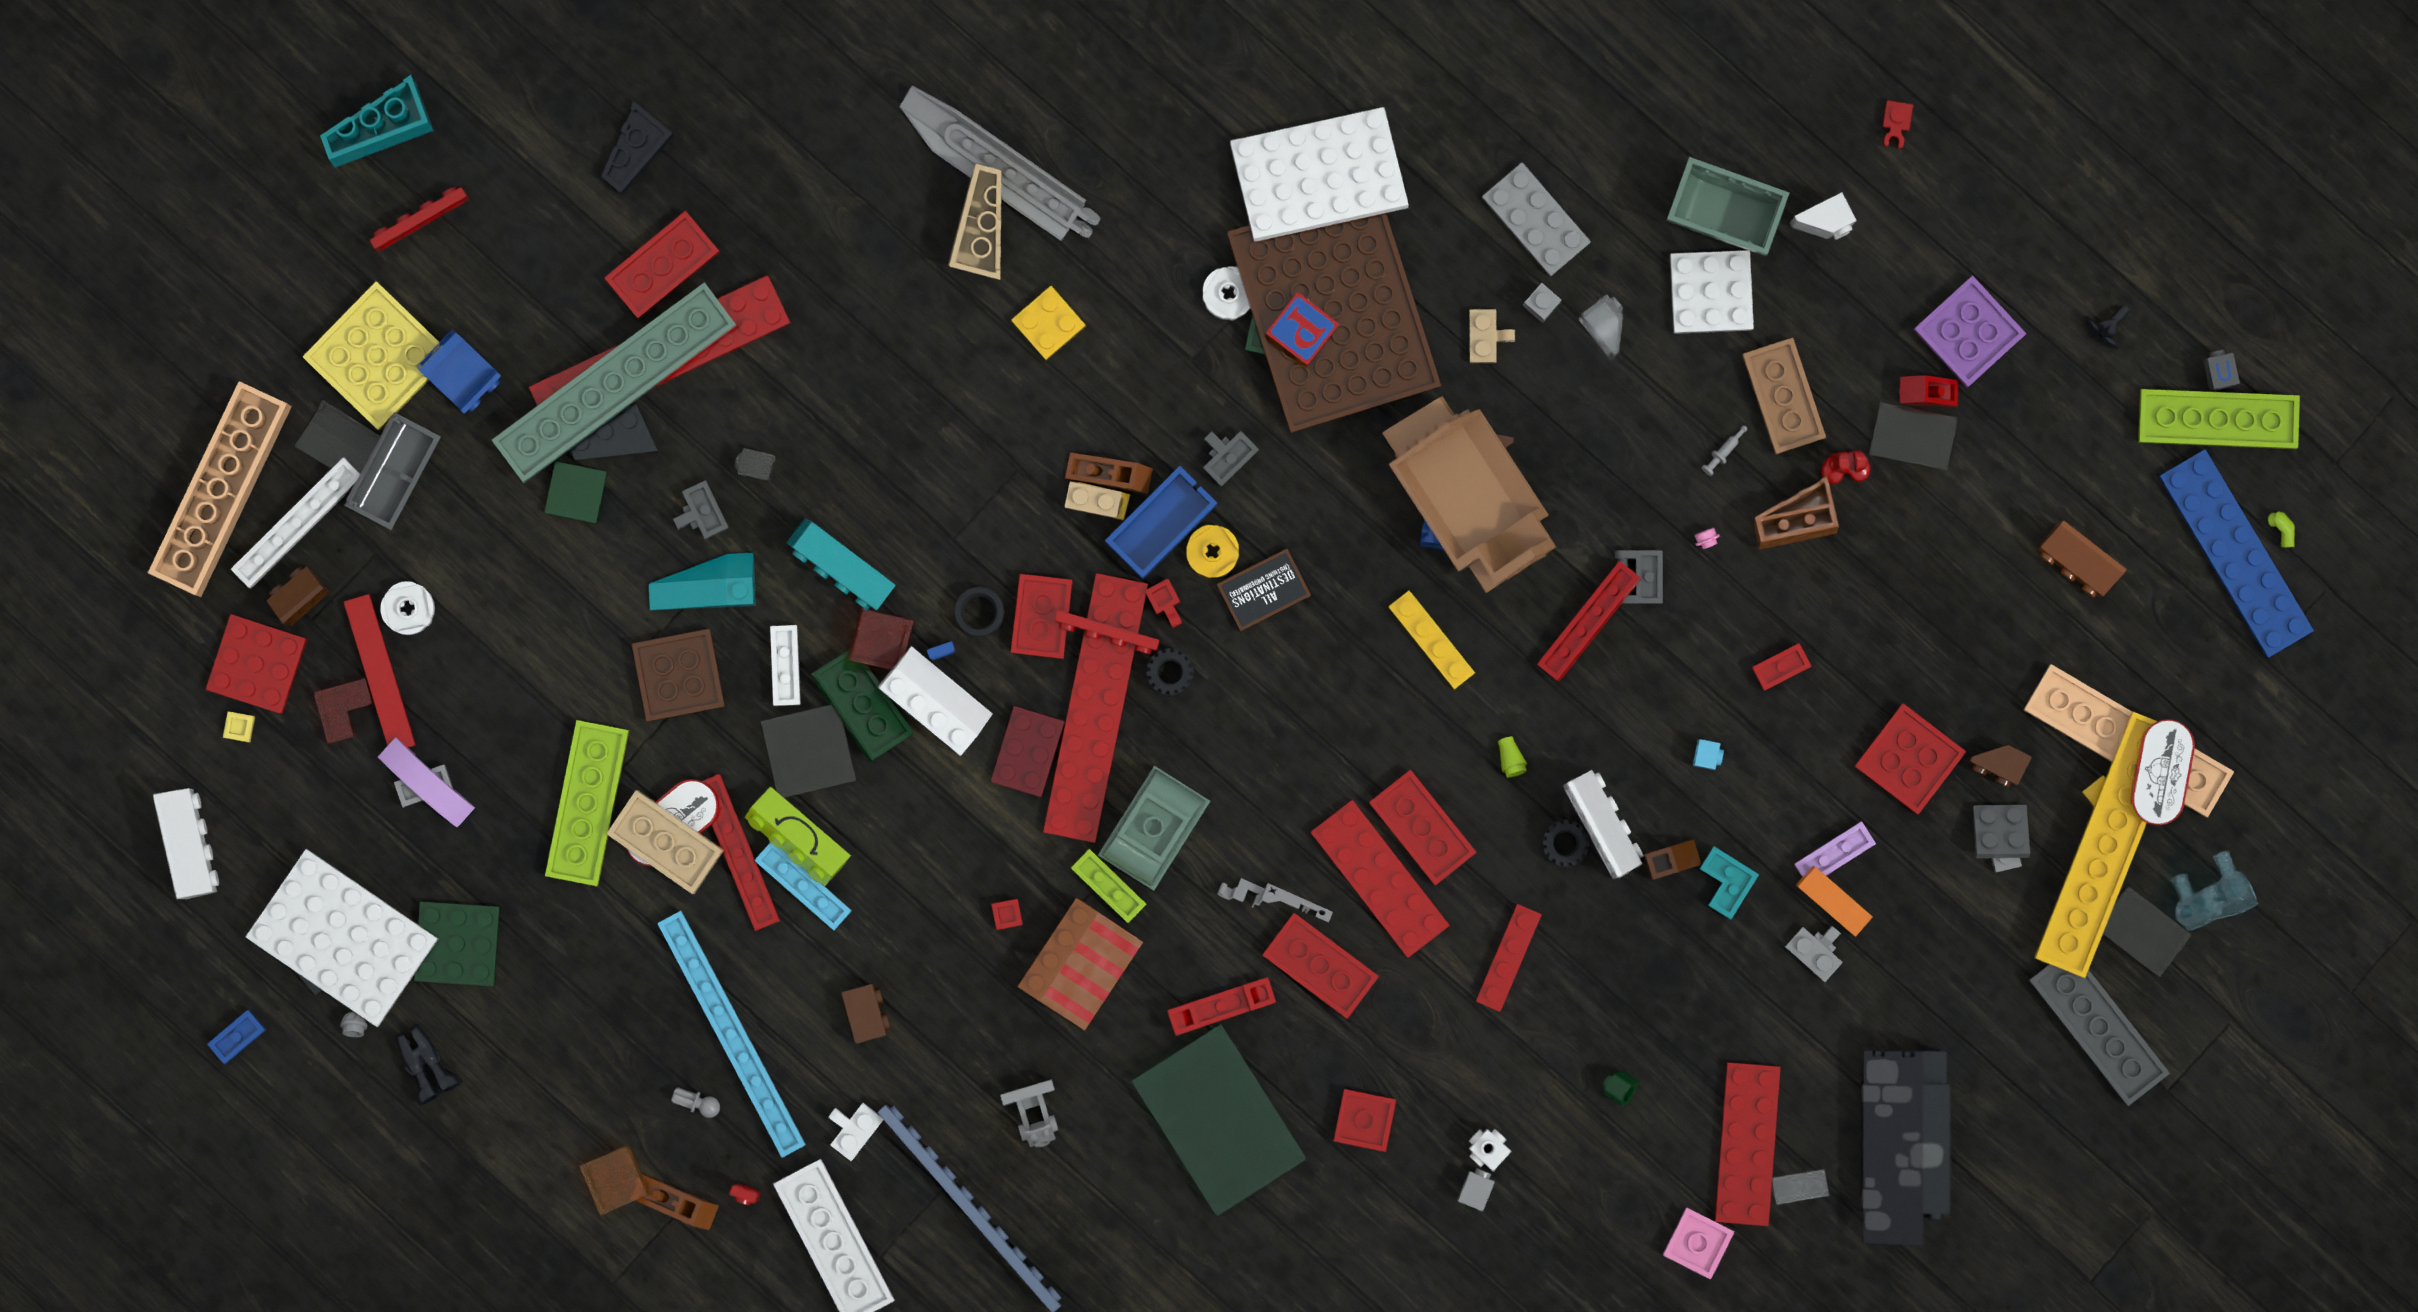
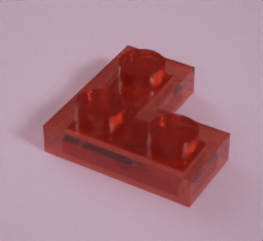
M365 678L314 693L328 744L355 737L348 711L373 705L367 679Z

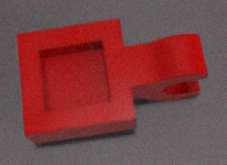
M1169 579L1145 590L1157 615L1165 612L1172 628L1182 624L1174 606L1180 604V600Z

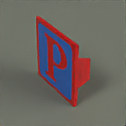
M1297 292L1265 334L1308 366L1339 326V323Z

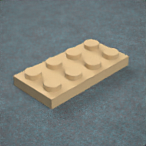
M639 790L634 792L607 832V835L691 894L696 893L724 851Z

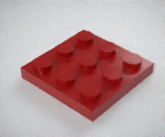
M231 614L206 690L283 714L307 639Z
M1902 703L1854 767L1918 815L1966 751Z

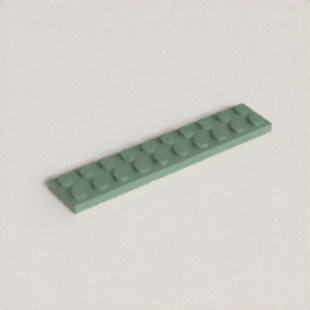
M704 282L492 439V441L522 482L525 483L737 325Z

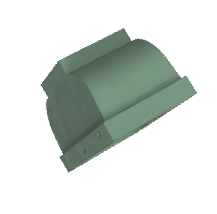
M1689 157L1666 221L1736 247L1767 256L1789 192Z
M1154 766L1098 856L1154 891L1207 808L1210 800Z

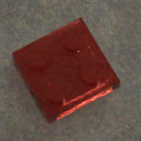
M861 608L848 659L892 670L906 652L913 620Z

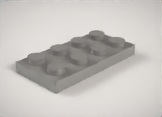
M1523 163L1518 165L1482 196V199L1550 277L1591 243Z

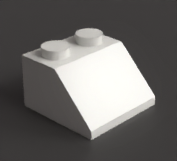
M1840 193L1794 216L1790 221V225L1792 228L1826 239L1834 236L1835 240L1853 230L1851 226L1856 222V219L1843 193Z

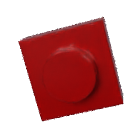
M1018 899L992 904L996 930L1023 925Z

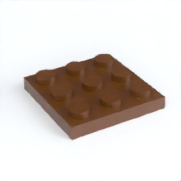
M711 629L632 644L646 722L725 707Z

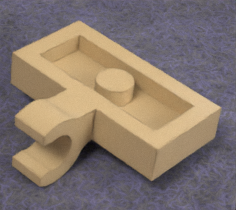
M1496 309L1470 310V363H1496V342H1515V330H1496Z

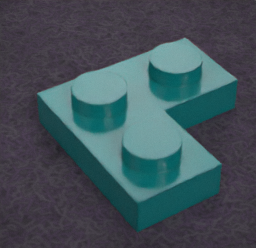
M1713 846L1700 867V870L1721 882L1720 887L1708 906L1731 920L1759 874Z

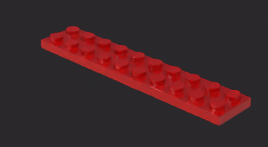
M767 275L718 298L719 303L737 326L655 387L791 324L769 276ZM616 347L530 386L529 389L537 406Z
M1096 573L1087 619L1138 634L1146 598L1145 590H1147L1148 584ZM1100 635L1099 640L1083 636L1044 833L1096 842L1136 645L1126 643L1125 647L1109 643L1110 638Z

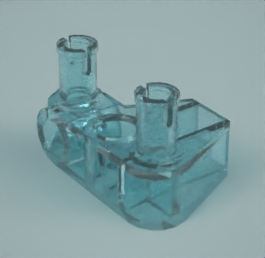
M2229 851L2218 853L2213 857L2222 877L2220 881L2194 894L2187 873L2177 875L2171 879L2180 899L2176 905V919L2185 926L2186 930L2200 928L2219 918L2241 914L2259 904L2249 879L2244 873L2236 871Z

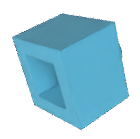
M1701 739L1697 740L1693 766L1715 770L1716 765L1721 766L1724 750L1719 749L1720 743Z

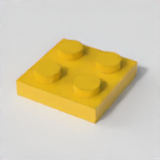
M1052 286L1011 320L1045 360L1049 359L1086 327Z

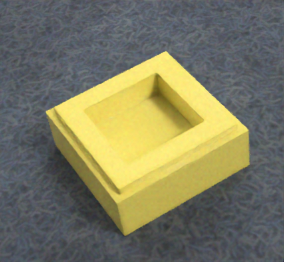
M228 712L223 738L250 742L255 716Z

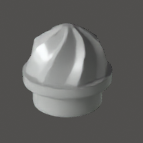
M351 1011L345 1014L340 1027L343 1028L342 1034L345 1036L362 1037L364 1036V1030L367 1029L365 1018Z

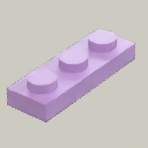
M1861 821L1794 865L1802 877L1813 865L1824 875H1828L1876 843Z

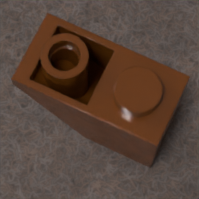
M2006 745L1969 757L1967 762L1973 765L1971 770L1983 776L1989 773L1996 777L1995 782L2009 788L2010 785L2017 786L2032 757Z
M1694 839L1643 855L1650 880L1702 865Z

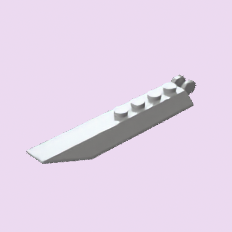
M914 86L910 88L900 108L934 153L970 178L974 163L1001 170V199L1060 241L1070 228L1083 237L1091 236L1093 232L1091 227L1083 221L1076 219L1079 216L1088 223L1096 225L1099 223L1100 217L1090 208L1084 207L1086 202L1084 198L958 110Z

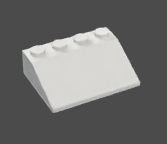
M1591 770L1563 785V788L1612 879H1615L1641 865L1640 858L1644 856L1638 844H1632L1627 836L1631 831L1625 820L1619 821L1615 813L1619 809L1612 796L1606 797L1602 789L1606 785L1599 773L1594 774Z

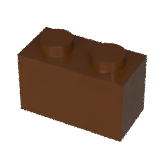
M874 984L841 992L855 1044L888 1035L886 1030L891 1029L887 1013L882 1014L879 1004L884 1003L880 988L875 989Z

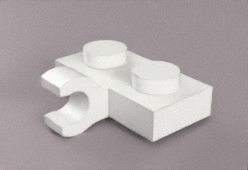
M864 1103L861 1104L851 1119L835 1108L829 1115V1118L843 1129L830 1145L852 1161L884 1119Z

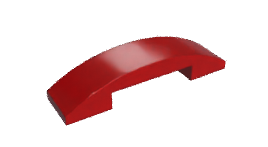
M1267 977L1167 1010L1176 1036L1276 1003Z

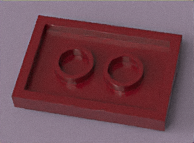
M1014 706L991 782L1042 797L1065 721Z

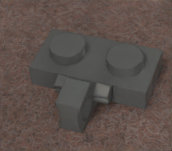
M1211 431L1204 440L1212 448L1209 454L1213 458L1203 469L1222 487L1259 449L1242 431L1231 441L1227 437L1221 441Z
M706 480L682 491L688 505L683 507L685 514L673 519L678 530L688 525H691L692 529L699 527L706 540L729 529Z

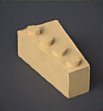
M974 163L948 266L1000 280L1001 170Z

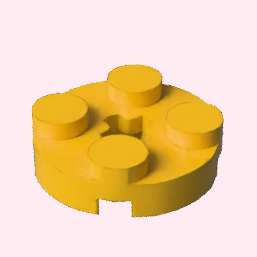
M1206 525L1197 529L1191 535L1187 545V560L1195 572L1207 578L1226 575L1234 568L1239 557V546L1235 536L1228 529L1217 525ZM1210 544L1213 547L1218 546L1220 548L1217 552L1219 556L1215 559L1213 556H1206L1208 552L1207 546Z

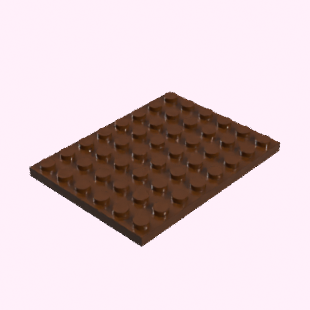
M1386 213L1256 242L1253 240L1250 225L1226 233L1290 434L1441 387ZM1297 292L1339 323V326L1308 366L1265 334Z

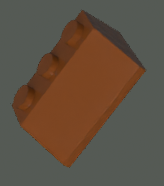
M2065 521L2056 524L2037 548L2041 552L2040 557L2050 565L2055 563L2062 568L2060 573L2072 582L2075 579L2083 585L2081 589L2092 598L2095 596L2103 597L2127 570Z

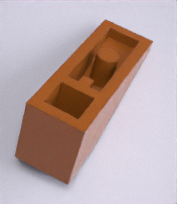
M1070 452L1065 478L1124 491L1148 494L1153 468L1134 462Z
M643 1174L640 1175L631 1199L691 1226L710 1230L719 1205Z

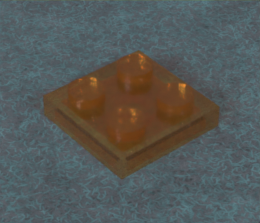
M629 1145L580 1166L600 1215L650 1194Z

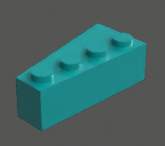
M806 518L787 541V544L795 549L792 553L804 563L807 560L811 561L816 565L813 569L825 579L828 575L837 581L834 586L846 595L851 591L857 596L855 601L866 610L870 607L877 610L896 586Z

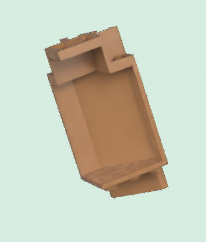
M1442 396L1383 432V435L1396 453L1397 459L1389 464L1457 570L1460 571L1469 566L1486 593L1506 579H1510L1532 563L1542 559L1556 547L1540 523L1541 520L1549 516L1480 409L1471 413L1467 409L1459 415H1454Z

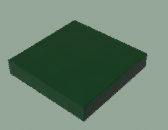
M555 461L544 513L597 524L608 472Z

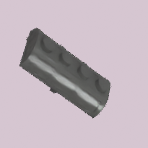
M394 412L344 506L392 530L441 436Z

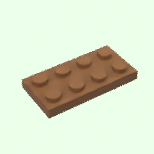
M1790 338L1742 354L1775 455L1825 439L1826 435L1794 339Z

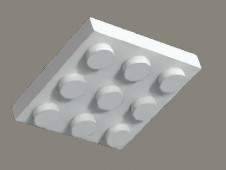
M1750 250L1670 254L1674 333L1745 331L1754 329Z

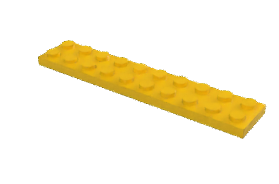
M2132 712L2034 957L2082 978H2085L2146 826V822L2142 821L2133 810L2130 796L2142 735L2152 724L2158 721Z

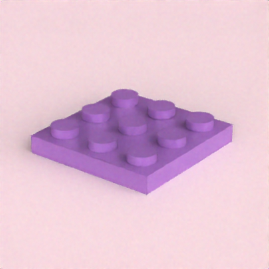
M1974 276L1970 277L1914 329L1920 338L1966 387H1969L2026 335L2023 329Z

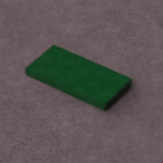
M855 646L811 674V677L869 762H872L914 734L891 698L878 688L880 682Z

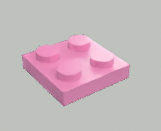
M1686 1207L1663 1255L1711 1279L1734 1231Z

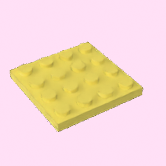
M376 281L312 346L303 358L380 431L393 413H397L429 380L416 366L439 341Z

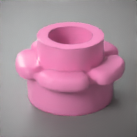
M1714 527L1694 535L1697 541L1695 545H1701L1703 549L1717 544L1716 538L1720 535L1716 534Z

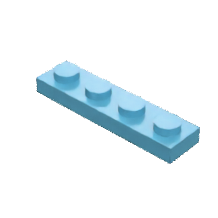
M769 843L754 860L834 931L852 911L820 882L814 881L803 867L793 863L789 855L781 848H777Z

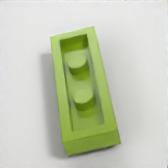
M1090 849L1071 867L1127 923L1146 905Z

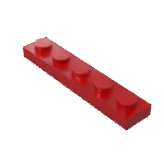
M1619 561L1537 665L1557 681H1560L1642 578Z

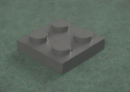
M2027 805L1973 806L1976 858H2029L2030 843Z

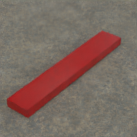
M367 594L345 601L344 605L387 746L395 737L408 748L416 746L371 595Z
M721 774L702 781L709 784L718 796V815L712 827L721 848L724 850V856L755 931L779 922V916L756 861H754V855Z

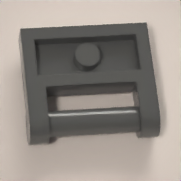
M1663 550L1614 551V559H1617V563L1621 561L1627 567L1628 559H1635V573L1642 578L1635 586V595H1628L1622 604H1662Z

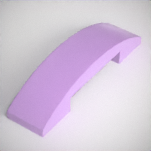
M395 737L378 758L419 797L450 823L458 827L475 807L456 790L454 791L418 759L415 753Z

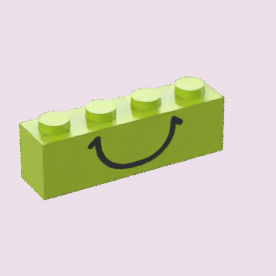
M772 787L757 800L745 816L752 828L761 831L768 837L773 846L781 848L789 855L793 863L803 867L814 881L820 882L823 886L830 882L851 856Z

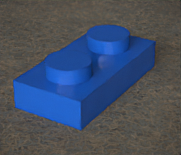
M247 1010L207 1045L223 1064H227L265 1032L266 1029L250 1010Z

